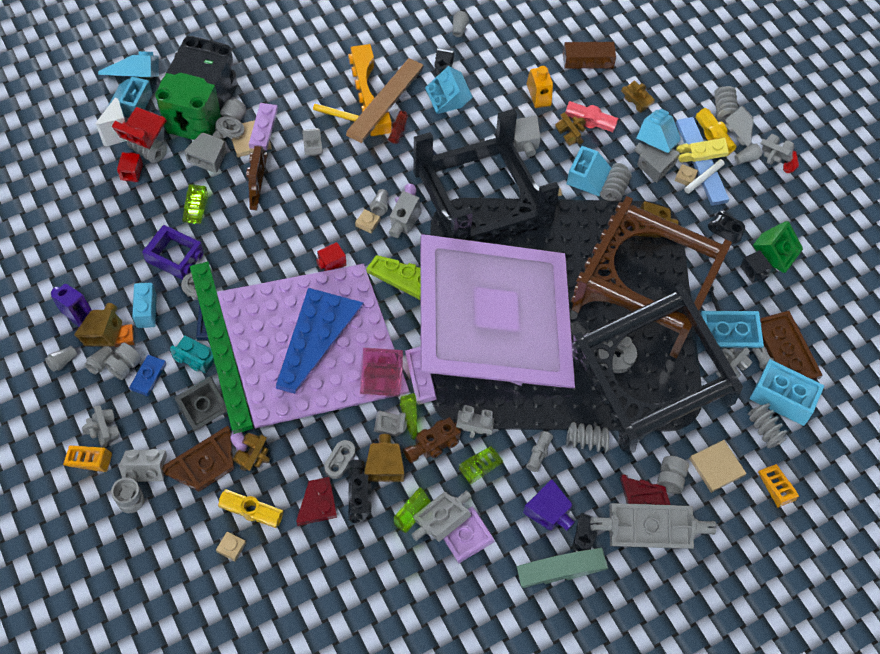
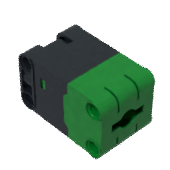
M187 36L183 39L171 65L161 80L160 86L155 92L160 115L167 120L164 124L166 133L195 140L201 133L211 136L214 134L216 122L222 117L220 110L225 102L232 98L238 85L236 73L231 69L233 55L229 45L195 36Z

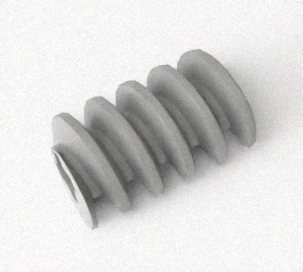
M731 86L719 87L714 91L717 121L724 124L727 123L725 120L738 109L736 89Z
M155 139L150 149L127 141V145L131 149L138 152L151 163L161 161L167 152L166 145H162V142L157 141V139Z
M622 163L613 164L600 192V196L603 199L616 202L622 200L629 180L632 178V174L628 171L627 166Z
M769 403L759 405L747 414L751 415L750 421L755 422L753 426L759 429L758 434L763 435L762 440L768 442L766 444L768 449L780 445L787 439L784 438L787 430H779L783 424H775L779 419L778 416L771 417L775 411H767L770 407Z
M572 422L567 432L566 447L569 442H572L573 448L580 443L581 449H584L585 445L588 444L591 451L593 446L596 445L597 452L600 451L601 447H604L606 453L609 446L608 428L604 427L601 431L600 427L596 426L593 430L592 425L589 424L585 429L583 423H580L577 428L576 423Z

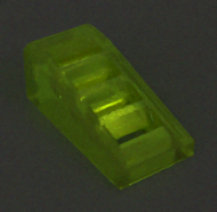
M189 184L182 218L183 222L201 224L208 197L206 186ZM189 213H195V214H198V215H197V216H195V215H189Z
M412 393L400 398V407L402 413H405V420H407V428L411 439L414 440L417 436L416 395Z
M490 446L459 464V470L468 482L473 484L502 464L503 460ZM490 453L496 461L492 462L487 455ZM484 458L489 465L486 466L481 459ZM478 462L482 469H479L475 463ZM470 466H472L475 469V473H473L472 470L469 468Z

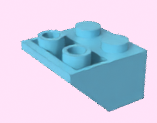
M450 66L444 69L425 87L437 114L460 109L473 98L462 72Z
M132 76L118 86L110 103L114 98H117L125 117H130L136 107L145 110L152 96L149 80Z
M581 146L569 170L566 184L600 196L611 167L598 151Z

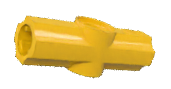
M701 109L695 118L703 127L706 139L709 141L725 138L729 152L728 155L736 150L737 146L727 134V127L723 122H718L709 109Z
M227 489L222 492L218 503L219 508L241 515L248 521H257L273 528L279 526L284 513L281 509L259 502L255 497H246ZM249 506L256 507L252 512L246 511Z

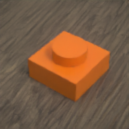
M132 324L121 326L114 345L115 347H119L122 343L134 345V328Z

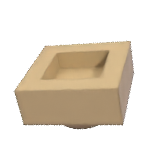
M682 164L675 181L688 186L694 181L698 170Z
M364 209L355 222V226L372 233L380 222V216Z
M226 532L216 551L236 562L246 541Z

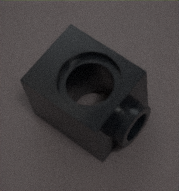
M759 250L744 257L740 268L753 284L757 281L762 282L769 277L772 265Z

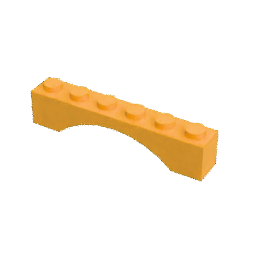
M371 44L351 47V54H348L349 64H353V67H351L352 75L356 77L355 87L356 90L360 91L358 93L359 103H363V106H361L362 112L374 99L367 85L369 75L374 69V55ZM389 111L371 131V136L391 133Z

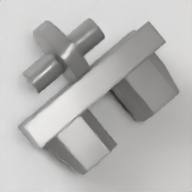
M771 134L767 140L763 139L760 144L763 145L762 151H765L764 157L768 158L767 163L772 165L775 161L780 163L782 159L791 162L793 159L792 152L795 147L794 143L786 140L781 147L778 145L780 138Z
M734 348L721 349L738 378L741 376V373L736 369V366L738 365L742 370H745L752 364V361L747 356L750 352L748 348L736 352ZM717 371L716 374H717L719 377H722V376L720 375L719 371Z
M100 405L94 406L95 413L92 414V418L86 419L87 424L82 427V431L84 434H90L91 438L98 436L100 447H107L108 441L118 439L119 436L117 426H106V423L114 421V414L112 409L102 410Z
M467 405L463 407L462 411L459 410L456 427L469 431V438H474L475 433L492 435L494 423L492 411L482 410L481 415L474 414V408Z

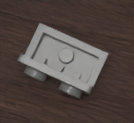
M166 450L125 451L119 464L122 478H132L136 482L163 481L164 474L162 468L167 458Z

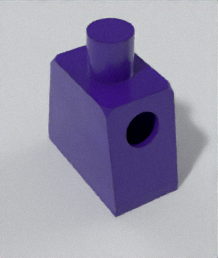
M68 284L52 289L51 298L58 309L75 325L80 327L89 312L92 311L83 294ZM72 306H76L78 308L77 311Z
M552 479L524 507L523 513L549 531H552L558 524L566 531H569L575 524V521L568 516L572 503Z

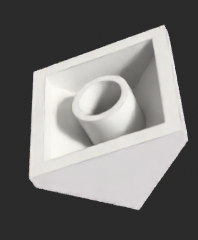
M114 98L96 122L104 146L127 141L120 138L112 128L115 121L125 122L117 98Z

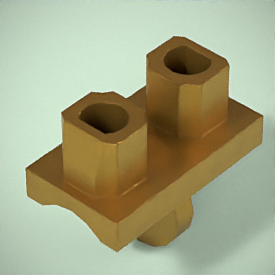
M634 80L628 86L623 87L621 92L625 94V99L628 102H633L636 105V110L641 113L653 104L655 99L645 91L646 86L643 83L638 84Z
M565 112L562 113V119L555 124L556 129L560 134L569 130V133L563 136L568 146L576 142L579 145L582 144L583 140L578 130L581 132L585 131V119L575 116L572 118V123Z
M251 433L245 435L242 443L250 447L248 453L238 450L233 458L240 465L239 469L250 471L253 464L259 468L262 462L268 463L270 461L266 456L268 449L263 447L267 437L263 435L256 436Z

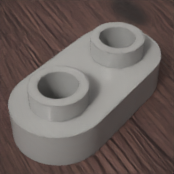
M348 440L340 441L333 449L324 465L325 473L329 478L338 479L344 475L348 468V462L355 457V446L352 442ZM343 451L349 452L347 455L342 454ZM337 467L339 470L333 472L332 468Z

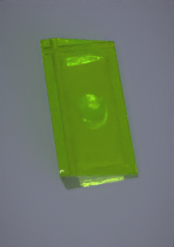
M421 487L415 491L394 516V525L404 533H407L416 523L413 516L431 503Z

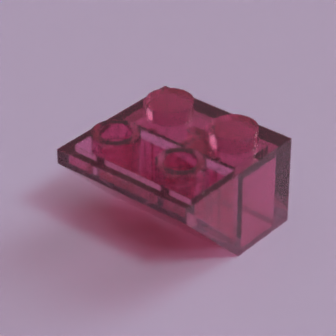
M363 347L360 394L400 396L403 350Z

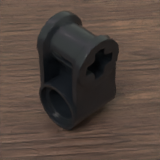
M437 48L434 62L435 78L448 66L451 67L453 65L454 51Z
M719 211L716 214V218L708 224V228L712 233L731 241L732 244L739 243L745 231V225L742 221L735 219L724 211Z
M584 513L580 514L572 544L574 552L591 550L598 530L592 531L590 525H599V523H590L593 516Z

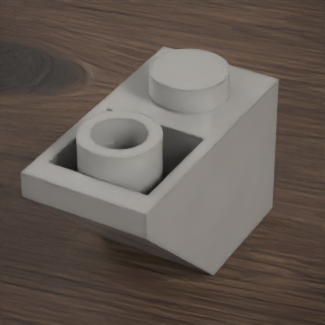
M742 105L725 120L727 122L725 126L731 132L735 131L738 135L736 137L742 145L746 144L748 147L752 142L754 118Z

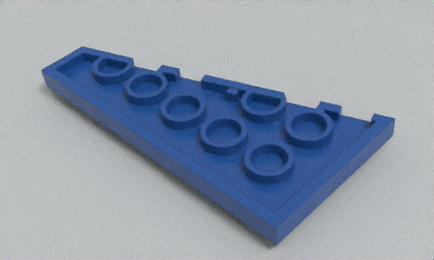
M308 288L276 383V389L295 394L308 378L313 368L319 364L320 359L343 333L348 323L354 319L355 314L361 310L364 302Z

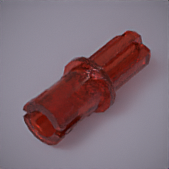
M399 111L395 122L392 123V130L388 137L391 143L397 144L401 133L405 130L404 125L408 117L406 111Z

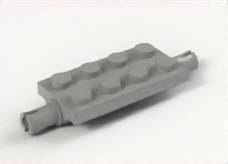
M609 504V518L591 517L590 523H599V525H590L591 530L609 531L610 546L693 549L694 537L697 534L715 535L717 528H708L716 526L715 521H698L693 516V506Z

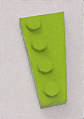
M378 255L374 257L366 268L367 273L421 300V268L416 267L415 264L409 263L407 265L399 263L398 260Z

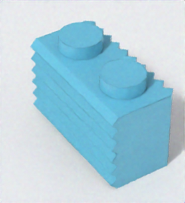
M152 283L134 284L132 318L137 328L156 326L157 294Z

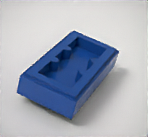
M147 355L129 387L130 390L149 396L166 366V361Z

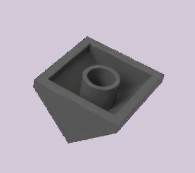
M210 376L174 397L180 412L193 431L227 412L225 402Z

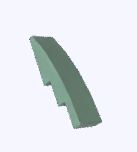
M603 548L554 556L517 566L522 588L541 583L549 584L563 579L571 580L608 569Z

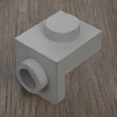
M320 129L303 130L305 155L316 156L323 153Z
M378 411L374 432L397 437L406 429L407 420H405V413L395 415Z

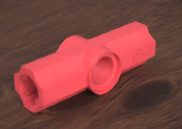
M569 101L565 111L568 117L584 118L586 121L585 127L594 128L596 126L610 132H614L619 119L602 113L601 109L595 105L586 107Z

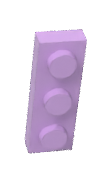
M260 103L249 141V148L254 149V146H262L267 151L278 111L277 105Z
M421 346L406 350L405 353L417 404L437 400L431 373L421 372Z

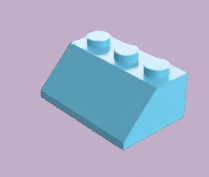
M663 109L655 110L644 119L636 139L667 153L681 140L673 116L668 115L669 112Z
M759 311L701 312L702 318L720 347H764Z
M769 359L750 396V400L760 405L769 403L770 407L768 409L774 410L776 413L805 426L815 410L824 385Z

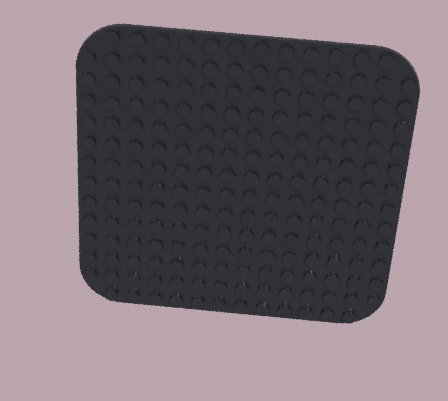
M456 198L450 201L458 211L470 207L473 213L472 219L486 221L508 215L517 206L519 199ZM557 199L554 222L535 227L532 230H525L515 235L505 236L499 240L486 242L565 253L572 342H574V334L580 331L583 335L632 312L613 303L593 301L584 304L579 313L572 310L574 303L571 302L575 293L574 289L577 285V278L580 272H585L586 268L584 266L588 258H593V249L596 243H601L600 237L602 232L610 227L608 222L612 215L615 216V210L619 201ZM633 201L632 205L640 208L644 201ZM528 209L519 210L523 214L531 212ZM436 211L431 220L430 235L450 238ZM671 212V219L678 220L675 214ZM472 224L471 230L476 228L475 225ZM631 226L629 229H628V228H626V229H627L628 231H632V226ZM633 236L625 240L618 247L614 256L615 270L620 280L629 289L656 301L673 293L675 286L682 283L691 297L684 245L663 236L660 238ZM606 259L603 264H609V260ZM602 269L598 271V274L600 276H608L611 272L608 269ZM652 322L627 335L636 347L637 358L628 371L614 373L620 387L634 399L652 404L669 402L701 387L696 335L693 327H691L677 358L670 356V353L679 333L670 328ZM615 351L614 353L617 357H620L621 355L619 351ZM574 360V388L523 383L520 386L508 381L431 373L437 400L431 402L435 411L443 420L450 417L453 422L457 423L459 410L462 411L463 407L467 405L474 408V414L481 415L482 410L492 411L494 418L493 429L568 430L571 423L575 422L577 428L580 423H583L585 429L590 424L593 430L596 426H599L601 431L604 427H607L608 431L620 430L618 423L614 424L609 412L611 410L609 406H605L600 398V394H602L598 387L595 388L590 379L592 374L589 370H582L581 366H577ZM611 382L610 386L614 387L615 383ZM620 398L619 401H622L623 408L627 401L625 398ZM630 405L627 409V415L630 418L636 417L639 411L638 407ZM644 408L642 417L646 416L645 412L651 411L648 408ZM701 408L654 431L668 432L683 429L697 418Z

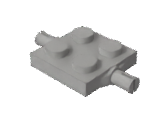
M465 491L457 498L443 492L413 516L415 522L421 527L411 534L412 537L418 541L423 535L428 534L440 542L471 517L469 510L462 505L471 498L470 493Z

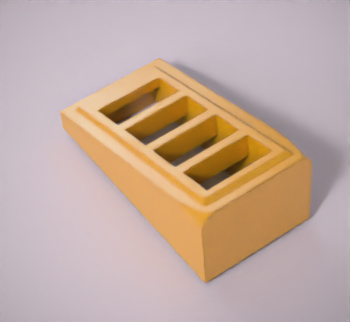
M69 445L63 465L107 472L112 453L106 448ZM76 452H79L76 461H74Z
M777 464L758 471L777 508L797 500L799 497L797 491ZM775 472L776 475L767 476L768 473ZM778 478L779 482H776V483H773V482H772V480H775V479ZM782 485V487H783L782 489H779V490H778V489L776 488V487ZM786 492L787 495L782 496L781 493Z

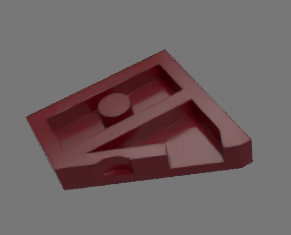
M625 474L621 475L620 480L626 504L670 505L665 486L650 484L642 479L639 481L628 478V475Z

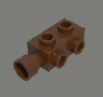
M450 417L446 420L441 419L437 421L432 428L428 430L423 429L417 434L416 445H410L403 449L406 459L413 463L421 455H424L426 459L430 456L432 458L438 457L442 453V449L446 447L451 449L459 443L461 428L456 427L457 423L453 422Z

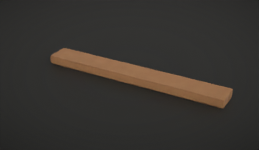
M408 58L347 130L346 136L362 143L422 71L423 64Z

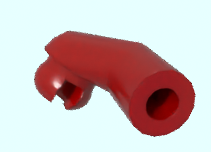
M796 151L792 152L793 159L791 162L784 163L783 171L785 173H792L799 167Z

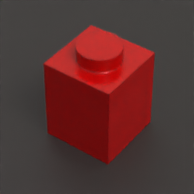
M122 152L117 167L120 180L139 181L143 167L140 154Z
M337 242L317 251L318 259H316V262L320 269L328 271L347 266L346 255Z

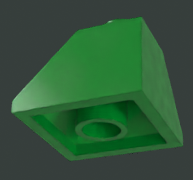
M785 221L763 232L753 244L756 252L760 250L768 262L782 273L787 272L803 250L789 221Z

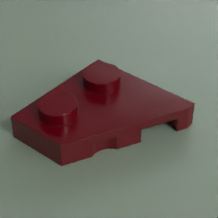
M329 477L308 482L296 520L297 526L337 518Z

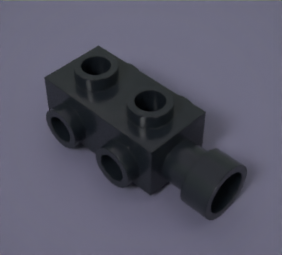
M350 460L348 462V472L350 473L348 482V521L351 523H361L366 520L368 514H371L372 504L371 501H368V495L371 494V482H368V474H362L364 472V461Z

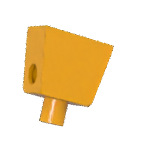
M540 66L531 69L526 84L534 107L551 106L553 82L548 68Z

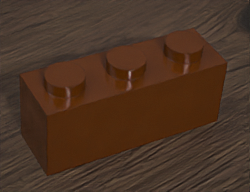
M565 42L563 48L564 69L614 68L616 61L614 42Z

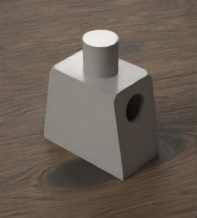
M537 115L516 120L514 146L517 152L525 151L527 157H532L536 154L535 149H538L540 144Z
M215 131L212 136L201 133L184 151L187 162L217 174L226 154L223 134H218V131Z
M639 143L634 150L640 155L637 163L638 167L656 183L677 163L680 154L674 149L667 153L651 145L646 147L642 143Z
M402 191L390 215L391 229L389 234L398 238L401 232L405 234L410 232L421 214L419 197Z

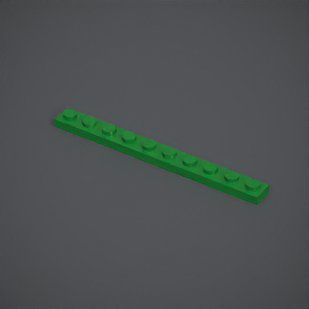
M209 262L192 265L190 269L232 432L236 434L253 429Z

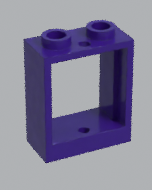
M163 224L142 253L145 262L183 280L191 272L190 266L195 265L197 261L202 259L204 251L201 242ZM170 240L190 248V251L179 265L159 256Z

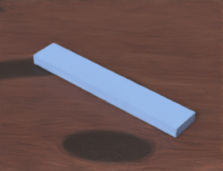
M693 117L676 121L684 144L690 145L691 143L703 142ZM712 159L692 161L695 169L698 170V176L714 165ZM716 171L702 183L711 206L725 204L729 201L726 190Z

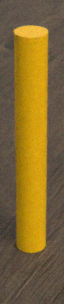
M314 104L313 106L315 111L354 122L359 117L355 114L319 104Z

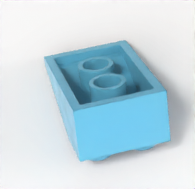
M138 51V55H132L98 71V75L159 76V55H153V52Z

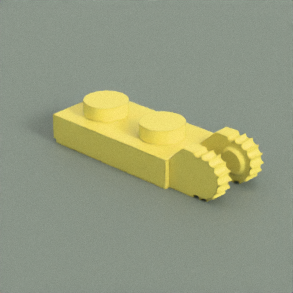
M725 138L691 143L690 145L687 143L681 144L676 148L679 153H683L678 157L680 162H696L726 157L729 154Z

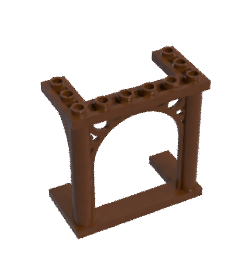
M626 196L623 202L618 203L615 216H611L608 222L610 227L602 232L600 237L601 243H596L592 252L594 254L593 258L589 257L584 266L586 268L585 272H580L577 278V285L574 289L575 293L571 300L574 303L572 310L579 313L582 306L588 302L604 301L619 305L633 312L654 302L632 291L620 280L615 270L614 256L618 247L625 240L640 234H655L715 259L694 302L699 311L732 242L725 239L723 244L632 205L633 198ZM634 226L633 231H628L626 228ZM606 259L609 260V264H603V263L605 262ZM602 269H608L610 270L611 274L608 276H600L598 274V271ZM675 311L654 322L679 333L670 353V356L677 358L692 325L686 315Z

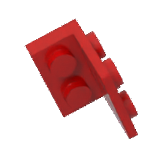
M136 107L127 122L120 123L115 121L112 128L120 138L150 149L167 120L162 116Z

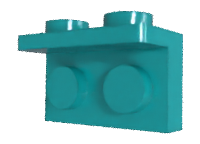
M185 335L176 347L173 345L170 347L172 358L179 363L184 362L188 364L194 371L198 372L200 370L206 373L214 362L211 348Z

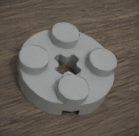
M626 336L615 350L621 353L620 357H617L615 354L613 356L614 373L628 371L637 358L636 347L632 343L631 338ZM610 341L608 344L606 342L603 343L608 345L609 347L613 346L612 341ZM598 349V358H608L609 354L607 351Z

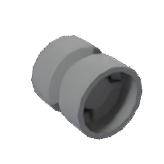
M122 343L115 350L116 354H111L103 362L108 371L120 380H123L130 373V367L135 368L142 360L138 352L126 343Z
M676 456L664 457L657 484L665 486L668 493H682L689 463Z
M124 477L117 480L112 486V498L121 511L134 513L141 509L145 498L134 479Z

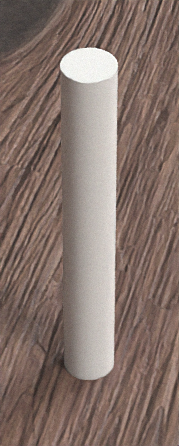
M722 159L718 160L684 188L685 192L688 194L720 169L725 164Z

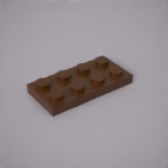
M790 311L760 318L763 344L770 358L812 380L820 379L823 376Z

